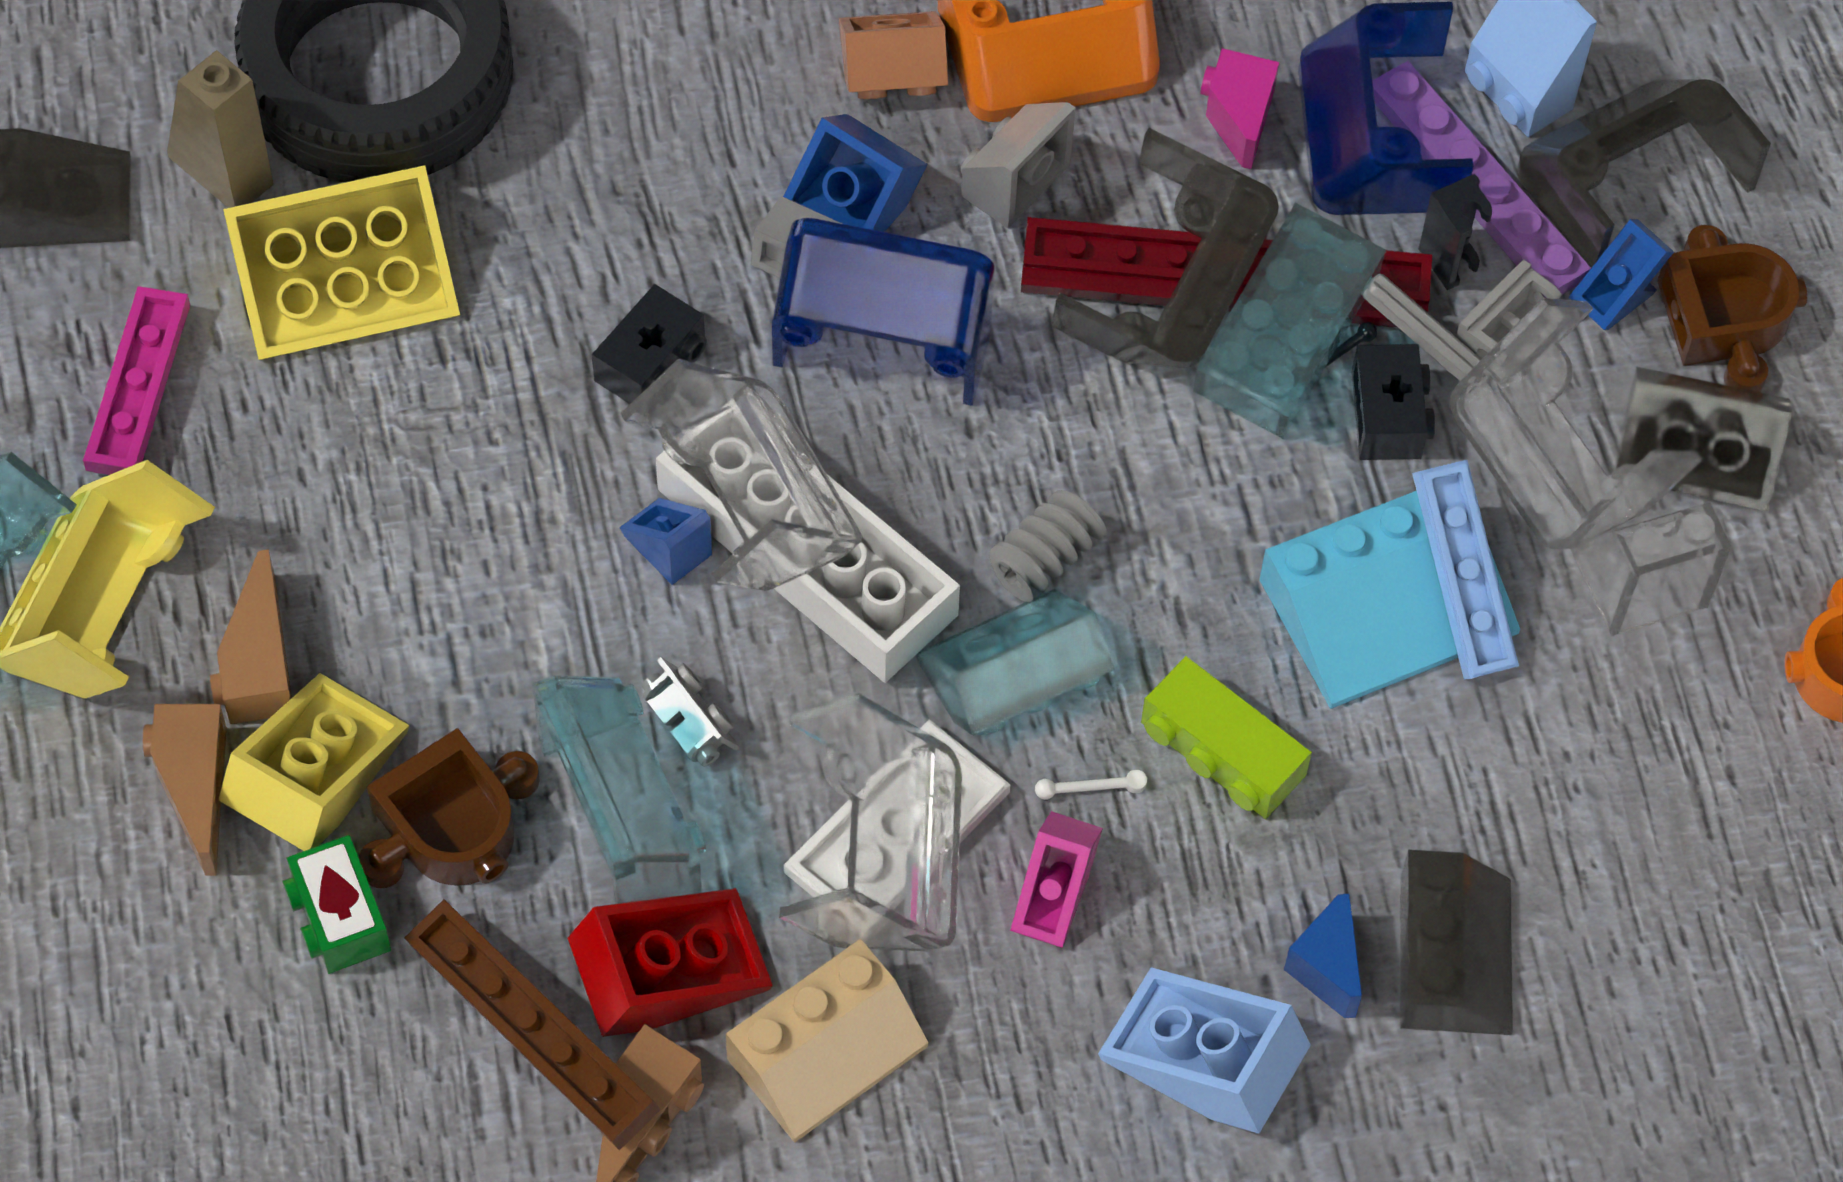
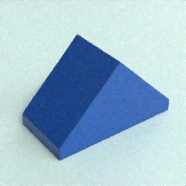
M658 498L619 527L624 537L671 585L712 556L711 518L704 509Z
M1338 894L1289 947L1284 971L1343 1018H1356L1362 998L1350 894Z

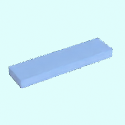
M1468 460L1412 473L1464 680L1518 667L1519 663Z

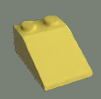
M319 673L231 752L218 800L303 851L317 847L342 823L366 790V786L372 782L405 737L409 725Z

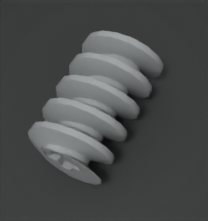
M1057 490L1049 497L1048 503H1043L1034 510L1033 516H1028L1020 522L1019 529H1013L1005 536L1004 542H999L990 549L989 558L991 566L1005 589L1018 599L1031 602L1034 598L1028 584L1038 591H1044L1049 587L1045 573L1053 578L1060 577L1063 574V567L1059 560L1065 564L1073 565L1078 561L1075 548L1082 552L1089 551L1092 548V541L1089 535L1100 540L1107 535V529L1103 520L1086 501L1066 490Z

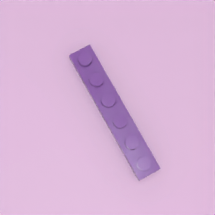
M1409 61L1400 64L1368 83L1366 94L1446 186L1476 174L1480 180L1479 188L1492 206V217L1490 222H1486L1481 218L1480 212L1476 210L1475 219L1516 266L1523 259L1531 264L1533 270L1556 286L1561 295L1578 286L1591 267Z

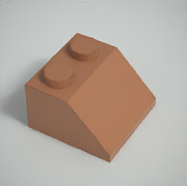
M936 11L839 18L845 83L849 92L858 93V98H884L887 96V90L906 88L908 95H931L937 92L936 86H948L945 25Z

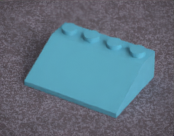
M1417 491L1265 549L1259 580L1330 709L1458 658ZM1491 553L1511 636L1519 634L1520 627Z

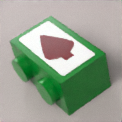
M350 835L286 857L291 878L283 880L282 883L293 912L303 909L309 925L301 927L300 930L311 959L321 956L328 974L391 951L386 926Z

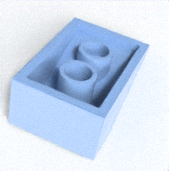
M1498 0L1471 42L1465 73L1471 84L1478 91H1484L1499 107L1502 116L1508 123L1516 125L1527 137H1530L1573 110L1597 21L1577 0Z
M1151 967L1098 1055L1103 1062L1211 1120L1259 1134L1311 1044L1290 1004Z

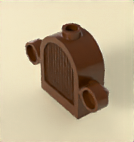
M1699 225L1693 228L1688 235L1684 251L1672 254L1661 268L1657 279L1683 366L1730 359L1724 373V383L1728 390L1740 397L1757 395L1763 389L1768 376L1767 363L1759 354L1771 350L1783 339L1795 308L1806 306L1807 288L1804 279L1796 277L1795 272L1787 261L1768 248L1748 243L1728 245L1726 235L1719 228L1712 225Z
M456 728L366 786L372 811L391 834V837L386 840L378 839L369 842L360 851L358 858L369 885L375 888H388L395 885L404 873L403 861L406 858L410 859L423 875L446 885H469L479 881L487 884L499 878L509 866L507 858L514 843V825L509 798L516 800L524 799L536 791L540 781L536 760L526 752L512 751L503 755L492 771L459 728Z

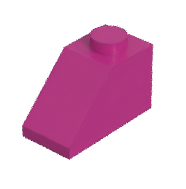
M1222 48L1216 67L1209 65L1206 67L1200 94L1208 96L1207 119L1241 167L1252 169L1275 92L1280 62Z
M1050 812L1038 831L1010 931L1061 948L1064 946L1090 875L1103 828L1059 813Z

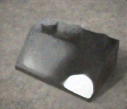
M1636 366L1623 422L1614 479L1768 512L1793 414L1790 398Z
M1408 849L1400 876V1029L1512 1035L1511 879L1465 853Z

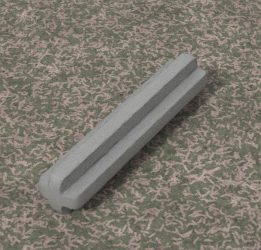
M1378 274L1368 281L1362 291L1363 298L1416 344H1419L1424 351L1461 383L1471 388L1483 380L1488 371V365L1383 274Z

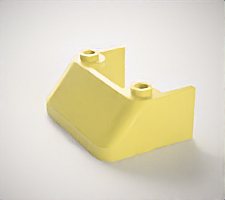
M149 460L80 487L62 508L0 626V669L9 674L83 699L101 695L104 692L125 686L129 676L113 666L115 655L107 650L106 647L146 568L159 563L161 560L164 562L170 561L183 544L184 537L181 535L184 526L211 516L215 506Z

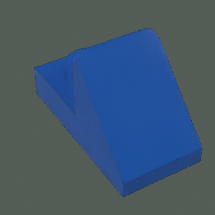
M1630 219L1568 298L1603 330H1609L1657 291L1650 282L1674 251L1640 220Z

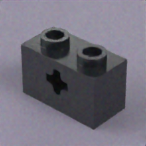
M654 284L592 353L594 382L641 412H644L655 399L661 400L668 394L675 382L677 373L686 363L693 364L703 353L707 343L704 314Z
M1419 344L1357 345L1351 374L1359 460L1421 459L1426 439L1434 438L1435 415L1433 408H1425L1424 395H1429L1430 368L1429 364H1421Z

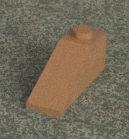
M269 549L257 552L217 651L219 673L210 674L214 704L225 705L230 724L270 718L292 698L276 579Z
M154 704L153 724H145L143 729L144 756L152 757L158 778L205 876H216L222 803L218 799L223 784L227 734L221 705Z

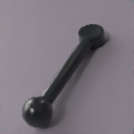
M1371 322L1361 323L1355 335L1307 369H1294L1290 378L1292 387L1297 390L1307 389L1314 375L1362 341H1372L1377 335L1375 325Z

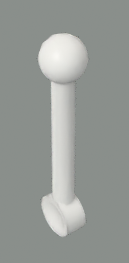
M1132 770L1126 777L1060 783H1054L1050 779L1044 778L1036 783L1035 793L1043 800L1051 799L1054 794L1118 788H1126L1129 792L1138 794L1144 791L1147 777L1140 770Z

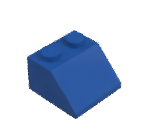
M848 114L822 117L783 197L871 236L867 252L905 210L928 164Z

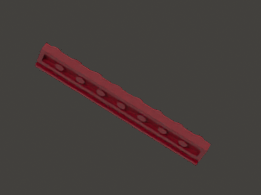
M1028 217L1021 292L1354 324L1371 322L1376 326L1397 327L1363 298L1362 291L1372 277L1383 274L1428 312L1432 254Z

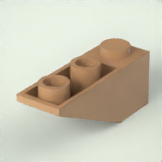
M645 1024L615 1064L661 1110L621 1150L617 1149L604 1135L602 1136L596 1182H637L639 1172L636 1170L648 1154L655 1157L663 1149L671 1135L672 1128L669 1125L680 1110L688 1112L695 1105L704 1088V1083L701 1082V1059Z

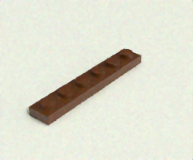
M445 899L404 937L409 945L617 1149L621 1150L661 1110L630 1077Z

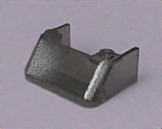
M1657 79L1526 145L1519 157L1517 176L1566 240L1592 268L1608 248L1615 224L1588 191L1603 182L1609 162L1689 122L1748 193L1756 188L1771 143L1721 84L1707 79Z
M1148 128L1144 135L1138 164L1182 185L1174 205L1175 218L1183 229L1202 239L1158 321L1144 314L1131 311L1121 313L1112 319L1060 293L1055 301L1051 327L1125 363L1189 368L1198 364L1204 358L1275 223L1279 205L1275 193L1265 184Z

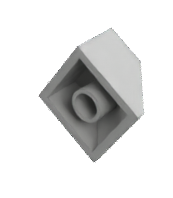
M1068 102L1026 104L1013 118L1009 116L1004 118L995 129L992 139L981 150L976 148L971 151L961 166V197L1006 228H1009L1070 166L1076 107Z

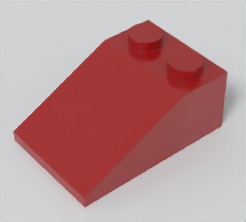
M737 888L596 906L592 908L567 937L602 1037L639 1032L644 1024L655 1029L767 992L773 987Z

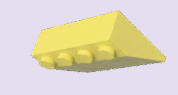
M425 165L223 209L259 360L460 316Z

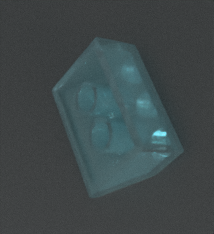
M1056 589L1034 598L1031 602H1025L923 649L916 654L920 667L953 722L972 736L976 734L988 735L997 732L1005 726L1006 720L1023 712L1034 713L1041 711L1053 703V698L1070 690L1081 691L1088 689L1099 682L1100 676L1115 670L1096 613Z

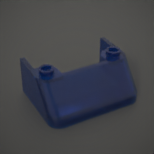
M1452 2L1371 4L1306 45L1302 50L1298 75L1311 196L1315 205L1323 212L1332 215L1427 213L1432 192L1472 175L1474 168L1473 158L1422 160L1419 140L1412 132L1401 127H1378L1370 58L1443 56L1453 14Z
M815 218L798 219L791 225L782 263L772 320V365L783 368L789 345L793 347H806L809 344L817 343L822 339L825 327L925 347L924 358L937 374L947 378L964 377L963 404L973 406L990 340L995 266L986 255L971 249Z

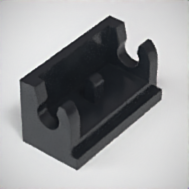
M1472 174L1434 191L1430 196L1418 249L1422 254H1432V270L1446 290H1450L1460 283L1458 268L1461 258L1468 263V268L1473 272H1477L1479 268V256L1469 242L1473 231L1472 226L1476 210L1480 212L1483 220L1490 222L1492 206L1479 188L1480 180L1476 174Z

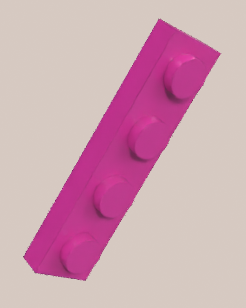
M141 286L137 287L83 458L86 471L110 475L143 461L189 312L190 301L188 294Z

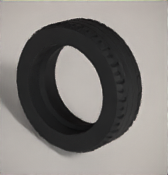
M243 0L237 15L234 33L238 68L253 81L264 139L271 143L278 153L283 154L284 158L297 164L298 167L330 180L346 183L424 165L427 175L435 173L464 157L490 133L494 124L498 122L502 115L501 111L505 108L511 91L513 57L509 21L504 0ZM367 3H398L425 10L437 16L454 29L460 41V53L455 62L436 82L412 96L383 104H350L321 96L299 82L293 76L290 67V57L295 47L316 24L341 10Z

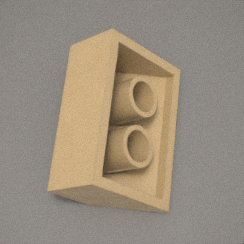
M861 938L726 1033L727 1060L794 1143L928 1047V1041L896 980Z

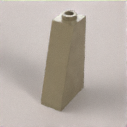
M216 50L178 80L167 154L173 162L225 206L231 208L252 203L273 186L274 183L253 81Z

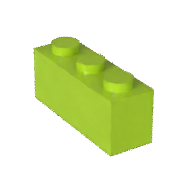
M1187 656L1144 698L1141 723L1144 725L1149 736L1163 746L1170 745L1186 757L1188 765L1198 775L1204 778H1213L1228 790L1229 796L1239 807L1247 811L1254 810L1265 820L1307 775L1312 754L1310 750Z

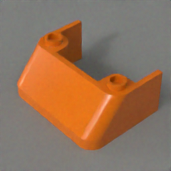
M938 0L937 9L940 19L945 25V35L968 109L976 118L982 121L999 122L1008 116L1013 118L1026 104L1068 102L1075 107L1142 94L1151 90L1158 81L1160 70L1153 0H1102L1104 5L1012 23L1009 22L1005 7L998 0Z

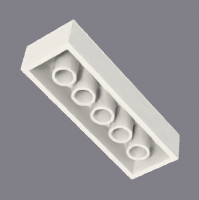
M731 393L656 457L658 490L670 501L706 510L711 518V536L884 683L890 680L958 616L960 585Z

